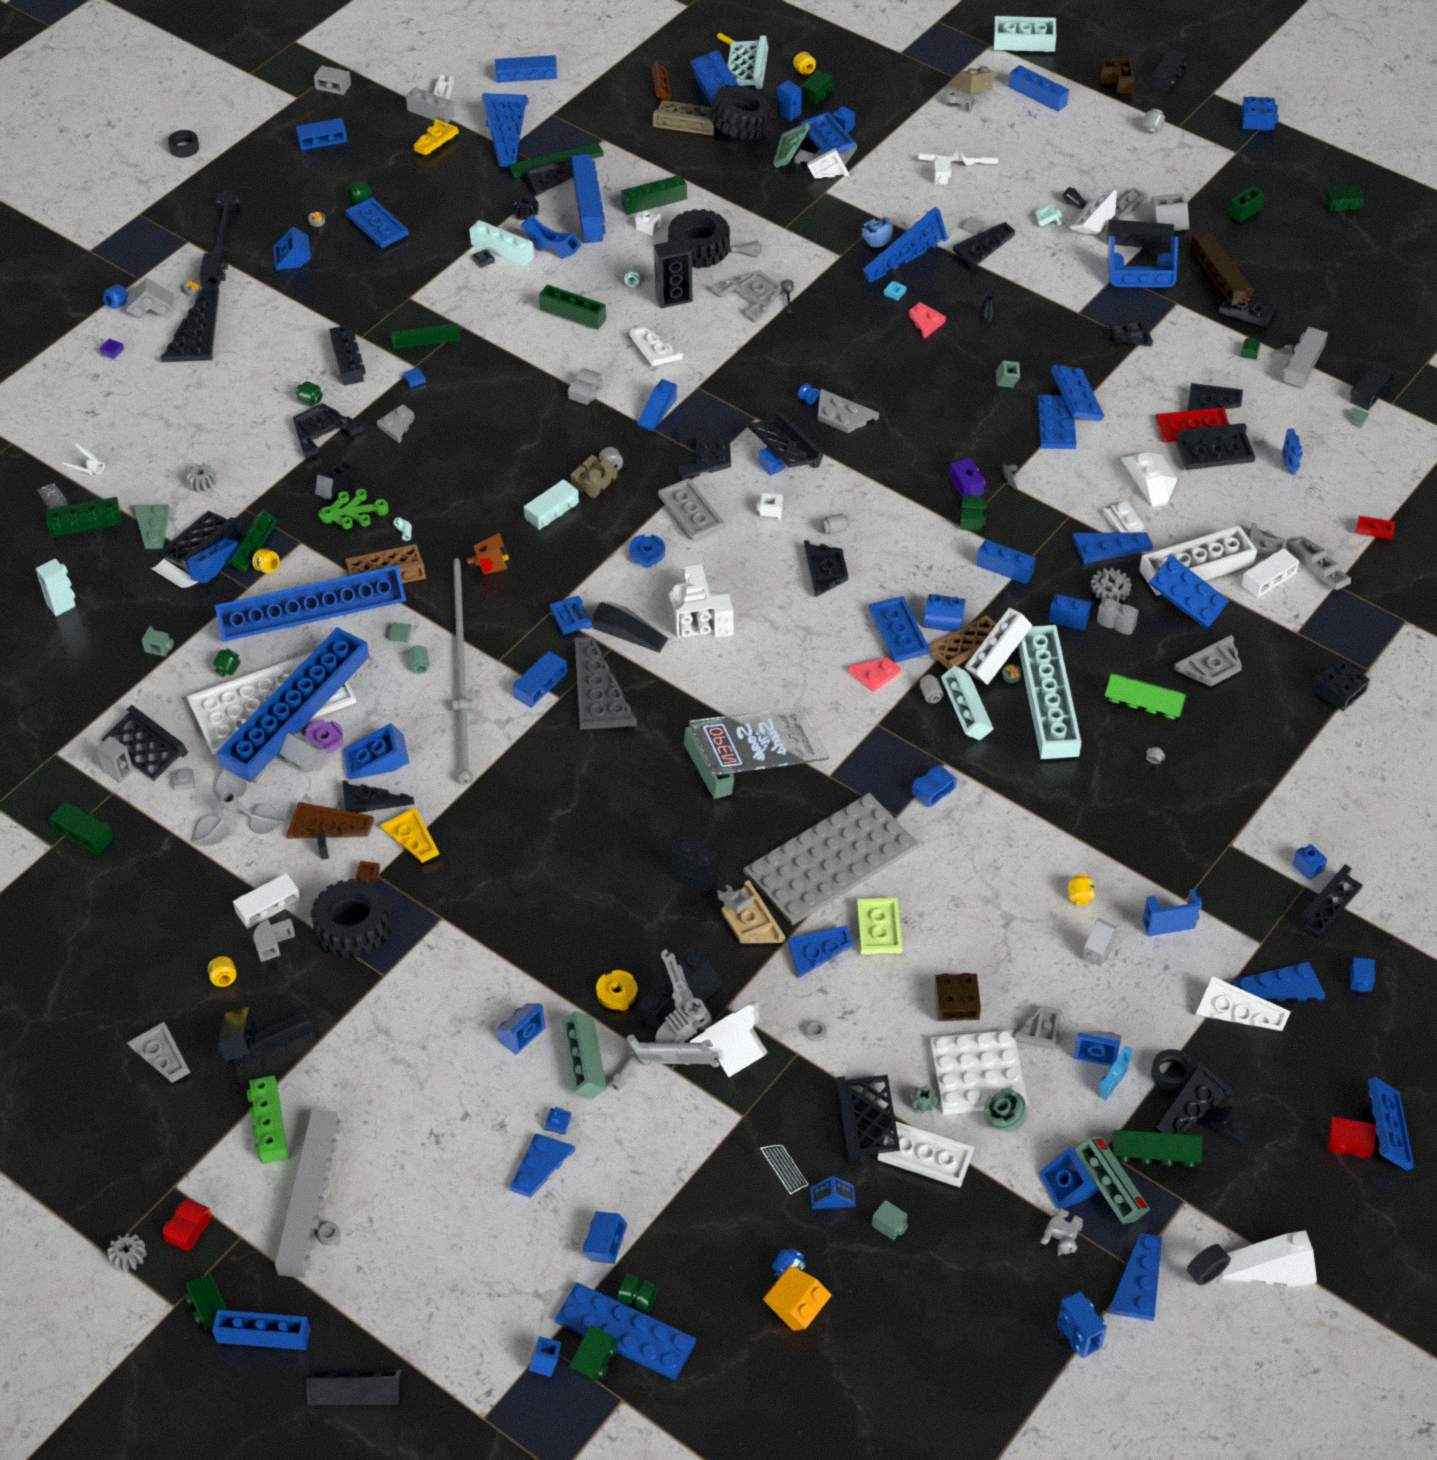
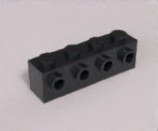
M349 325L329 328L332 346L344 386L364 382L363 375L366 374L364 364H360L363 362L361 353H357L359 352L358 343L354 342L356 341L354 331L350 330Z

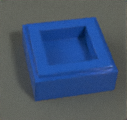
M419 368L403 373L404 379L410 388L426 382Z

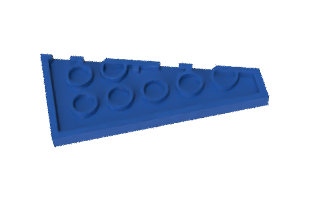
M482 94V101L499 166L509 167V164L516 163L527 95Z
M934 207L928 211L924 217L863 269L866 280L871 283L886 275L889 269L895 270L898 268V264L913 260L925 253L927 248L938 246L940 241H947L948 236L940 210Z

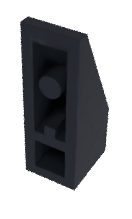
M341 462L317 474L315 495H319L325 500H331L338 496L358 470V466Z

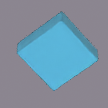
M894 281L884 289V295L895 300H899L906 292V286Z

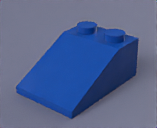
M392 723L343 749L347 774L350 780L393 772L409 763L404 734Z

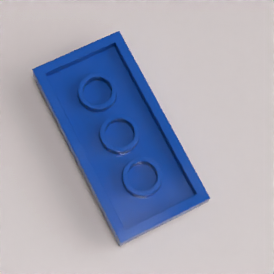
M829 112L800 122V125L806 122L810 125L806 134L823 154L834 148L838 153L856 147L855 141Z
M373 197L345 210L346 216L381 248L409 235L408 229Z
M1053 365L1051 372L1072 417L1102 421L1104 414L1083 370Z
M1038 395L1041 449H1076L1075 420L1063 396Z
M1172 555L1167 558L1148 583L1205 629L1209 628L1229 602L1227 598Z
M904 596L869 605V612L894 663L930 653V648Z
M1377 1077L1368 1079V1093L1372 1100V1113L1376 1121L1375 1130L1380 1143L1379 1151L1383 1157L1405 1170H1410L1414 1168L1400 1092Z

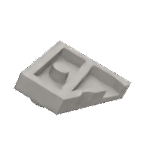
M401 405L378 420L377 427L400 443L403 433L407 432L409 425L415 418L414 412L405 405Z
M1252 522L1249 539L1257 549L1256 554L1271 556L1274 552H1278L1283 548L1286 549V539L1276 536L1269 530L1264 532L1257 528L1258 524Z
M1040 1006L1036 1010L1035 1015L1027 1020L1021 1031L1015 1034V1041L1054 1049L1062 1010Z

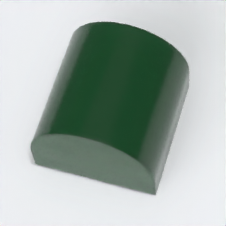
M1246 338L1242 345L1240 357L1257 360L1260 342L1255 338Z

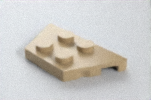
M749 880L746 881L741 891L752 897L753 904L738 914L726 906L722 908V915L740 943L785 942L784 934Z

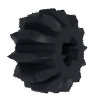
M530 195L517 196L512 203L513 214L516 218H521V220L526 219L532 214L534 216L538 215V200L535 199V196L530 197Z

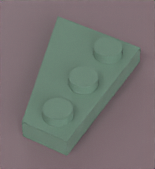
M807 122L781 134L773 162L776 168L782 165L785 166L790 162L810 128Z
M133 505L145 549H163L170 512L169 505Z

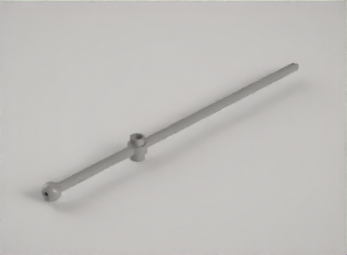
M455 558L454 593L459 699H453V710H458L460 724L461 771L458 774V780L466 785L473 780V774L469 771L467 710H472V699H467L461 564L460 559Z

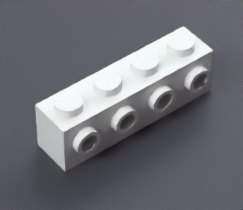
M1009 607L965 665V668L975 679L988 685L1032 627V624L1022 613Z

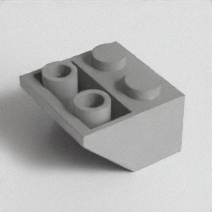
M1184 193L1152 196L1150 214L1154 223L1174 224V231L1189 229L1188 204Z

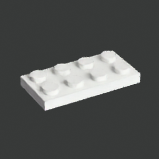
M896 1122L900 1151L880 1153L878 1160L961 1187L974 1152V1147ZM886 1135L883 1144L893 1145L894 1140Z

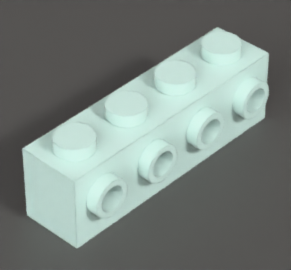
M480 220L470 228L471 244L484 250L487 249L491 253L526 266L534 257L532 241Z
M953 666L941 676L965 734L981 740L993 730L992 724L969 672Z

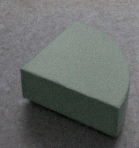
M1353 407L1350 416L1354 424L1361 428L1368 419L1369 413Z

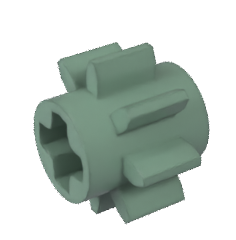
M927 1085L920 1088L916 1087L915 1093L911 1094V1101H914L913 1109L917 1108L921 1113L928 1110L932 1111L933 1105L937 1104L938 1099L934 1097L935 1089L931 1090Z

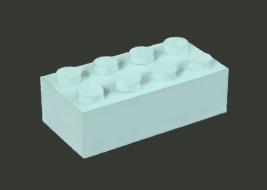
M995 16L994 50L1055 51L1056 18Z

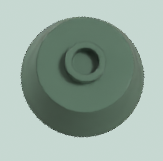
M1000 1089V1093L993 1097L989 1096L985 1102L984 1111L986 1119L991 1126L1002 1131H1016L1026 1120L1025 1100L1021 1094L1012 1089Z

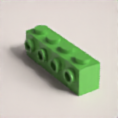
M1114 673L1110 676L1105 696L1109 697L1111 702L1120 703V701L1127 702V706L1137 709L1139 706L1146 708L1145 711L1154 714H1157V711L1163 712L1165 717L1171 719L1181 716L1187 695L1186 693Z
M275 1075L249 1080L250 1089H247L249 1102H253V1107H250L249 1110L251 1120H255L256 1125L252 1126L254 1139L258 1138V1144H255L257 1157L261 1156L263 1164L289 1159Z

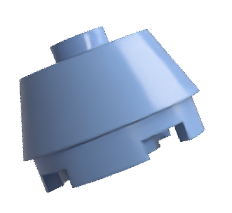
M883 217V220L879 221L872 219L864 224L865 228H862V236L871 247L884 246L893 239V224L888 217Z

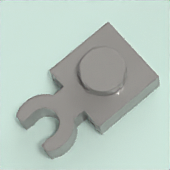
M729 885L725 886L726 892L717 891L719 900L724 901V905L737 914L753 904L752 897L739 889L733 892L732 887Z

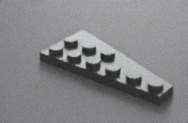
M594 637L575 638L580 730L637 726V720L633 716L629 704L626 703L616 679L609 670L607 662L603 659Z

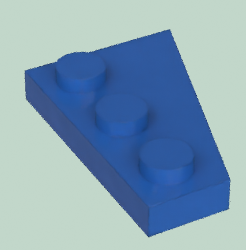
M847 925L788 939L798 978L851 948L853 944Z
M535 1133L513 1179L510 1191L531 1198L548 1180L553 1171L559 1169L563 1161L576 1151L575 1146Z

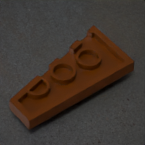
M298 802L286 836L287 839L317 838L318 832L325 831L326 838L368 837L374 817Z

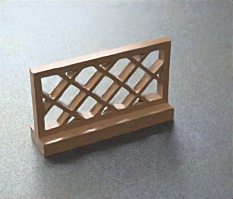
M417 544L345 559L349 575L398 565L402 583L426 579L424 564L421 560ZM414 551L411 555L406 554L407 552ZM389 556H396L394 559L388 558ZM401 558L406 559L404 562L399 561ZM374 559L378 560L376 563L370 562ZM383 562L388 563L386 566L381 565ZM356 563H359V564H360V565H358L357 567L351 565V564H356ZM365 566L370 567L368 570L363 569Z
M986 615L928 645L930 654L949 670L953 666H957L968 671L965 665L981 646V644L977 645L976 641L984 642L987 636H978V633H988L989 635L997 623ZM987 623L990 626V628L980 626ZM967 632H975V636L965 634ZM960 640V643H950V641ZM963 640L973 641V644H963ZM945 648V651H936L935 649ZM948 648L958 649V652H948ZM961 649H969L966 652H961ZM946 657H955L949 661L946 659Z

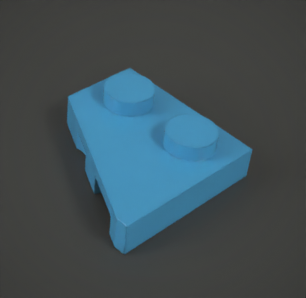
M1126 1045L1111 1066L1108 1075L1104 1076L1099 1083V1097L1104 1100L1109 1098L1128 1072L1133 1049Z

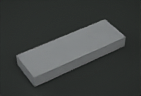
M1136 188L1130 190L1116 203L1115 215L1111 219L1123 220L1147 198V194Z

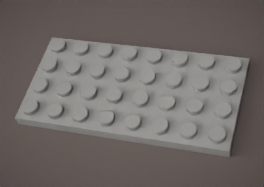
M868 793L744 868V874L792 926L916 850L919 843Z

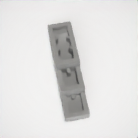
M1304 536L1288 542V546L1315 575L1335 590L1351 583V577L1338 569V563L1328 558L1326 550Z

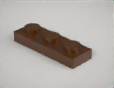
M655 62L651 66L655 93L658 98L669 101L671 93L667 70Z

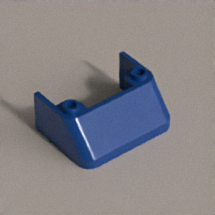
M1108 236L1107 263L1109 280L1113 286L1171 287L1176 283L1178 237L1171 236L1170 253L1159 255L1157 266H1124V257L1119 253H1114L1115 236Z

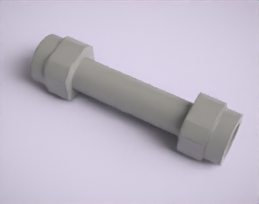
M631 1049L630 1057L618 1074H614L609 1082V1086L616 1091H619L624 1086L625 1078L635 1063L641 1061L633 1049Z

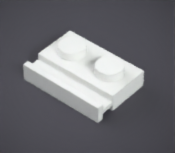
M1127 501L1112 505L1109 509L1104 508L1103 514L1117 533H1133L1144 529L1143 522Z

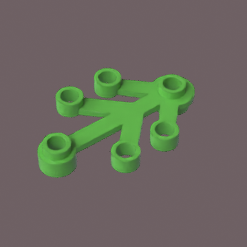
M359 489L356 491V497L344 508L339 509L343 503L349 501V494L343 491L338 494L336 502L330 507H324L319 511V518L324 523L334 521L342 525L344 529H350L353 526L352 519L359 522L361 526L370 525V516L367 514L359 515L358 513L375 511L377 515H385L388 513L389 507L388 503L383 499H378L375 504L357 506L367 498L366 491Z

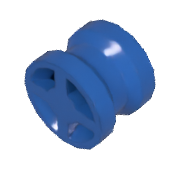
M808 383L802 385L798 392V398L805 400L809 405L815 403L819 396V390L812 388Z

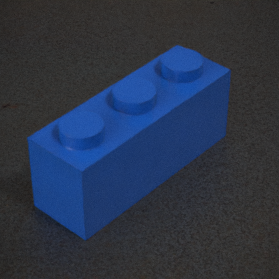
M342 118L296 126L301 150L347 142L346 129Z
M985 539L978 550L976 566L1027 584L1034 573L1035 557Z
M550 651L541 656L534 666L530 667L520 679L515 681L513 685L514 698L532 708L567 674L566 660Z

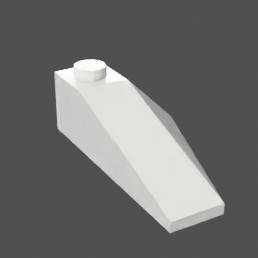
M1306 1230L1284 1234L1227 1253L1231 1260L1227 1268L1221 1273L1223 1279L1249 1282L1251 1280L1266 1281L1267 1284L1277 1282L1293 1287L1312 1284L1317 1281L1314 1253Z

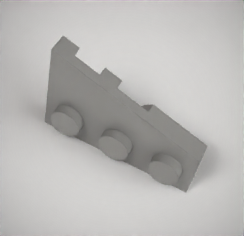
M165 1022L127 1042L130 1048L171 1083L190 1073Z

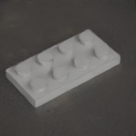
M690 478L658 491L660 499L693 541L725 527V522Z

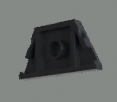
M804 540V549L815 597L848 581L847 567L841 548L829 547L825 544L816 546L810 544V541Z

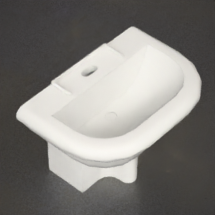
M757 1001L749 1003L710 1026L690 1041V1043H702L704 1040H710L713 1046L707 1048H710L712 1052L719 1053L721 1057L718 1061L728 1077L768 1053L753 1029L759 1021V1003Z

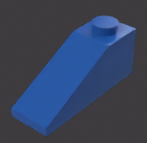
M664 379L660 380L653 389L637 426L653 432L676 402L677 384Z
M224 538L187 559L191 580L206 583L211 578L217 576L238 546V541Z

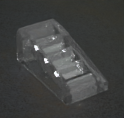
M54 483L37 490L49 509L68 506L65 496Z

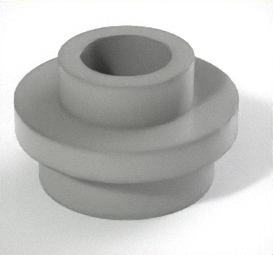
M1153 747L1146 751V759L1154 764H1160L1165 759V755L1160 748Z

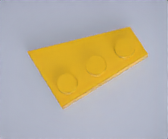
M436 119L433 127L427 129L428 133L422 135L414 144V150L423 155L430 154L431 151L458 134V128Z
M416 807L380 825L387 834L421 863L439 855L438 849Z

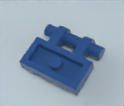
M1294 428L1287 429L1282 449L1285 466L1289 467V473L1295 475L1297 470H1299V459L1302 458L1303 454L1302 446L1299 445V436L1296 435Z

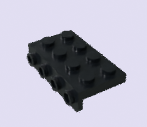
M1240 423L1179 431L1176 445L1185 469L1192 470L1255 462V454L1246 435V424Z

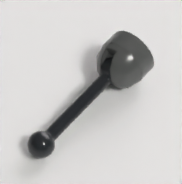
M786 279L781 282L782 292L787 295L788 308L786 312L787 314H792L790 293L794 290V282Z

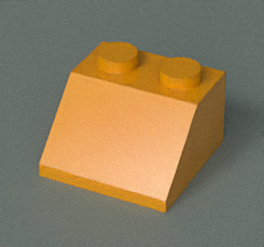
M790 1265L768 1291L763 1300L795 1331L807 1328L831 1297V1294L816 1278Z

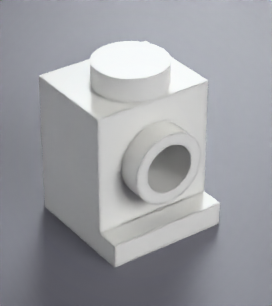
M950 159L934 160L933 174L935 185L948 184V178H951Z
M645 210L642 214L638 213L636 216V229L653 236L662 227L661 214L659 213L655 215Z
M762 493L761 500L757 502V511H760V516L778 517V520H781L783 495Z

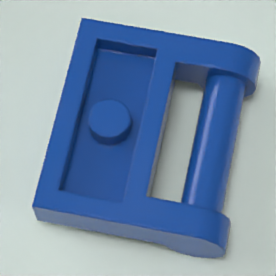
M579 596L550 604V611L563 635L583 628L590 629L593 627V620L587 615ZM571 607L576 608L581 617V620H578L576 618Z

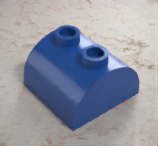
M929 593L924 628L949 632L961 629L966 599Z

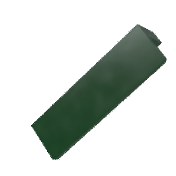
M458 323L391 332L393 349L460 340Z
M265 509L253 516L238 539V546L223 567L231 563L242 573L248 569L254 554L261 548L277 523V520Z

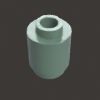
M421 645L412 647L409 650L411 669L417 674H423L428 671L430 666L427 649Z

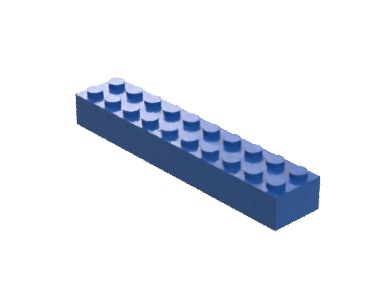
M396 565L215 605L222 639L225 642L405 602L406 598L399 567Z
M337 627L217 751L220 766L251 783L281 751L287 733H298L370 657L367 642Z

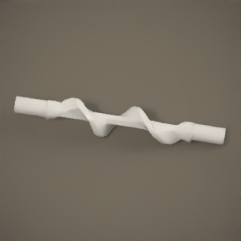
M955 152L953 156L919 153V160H930L931 162L934 160L950 159V163L952 161H963L966 166L975 163L998 164V158L986 156L978 158L964 157L961 152Z

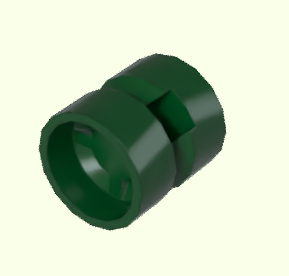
M628 1273L620 1287L618 1301L628 1305L635 1303L637 1308L649 1312L657 1296L658 1284L648 1280L641 1282L640 1277Z

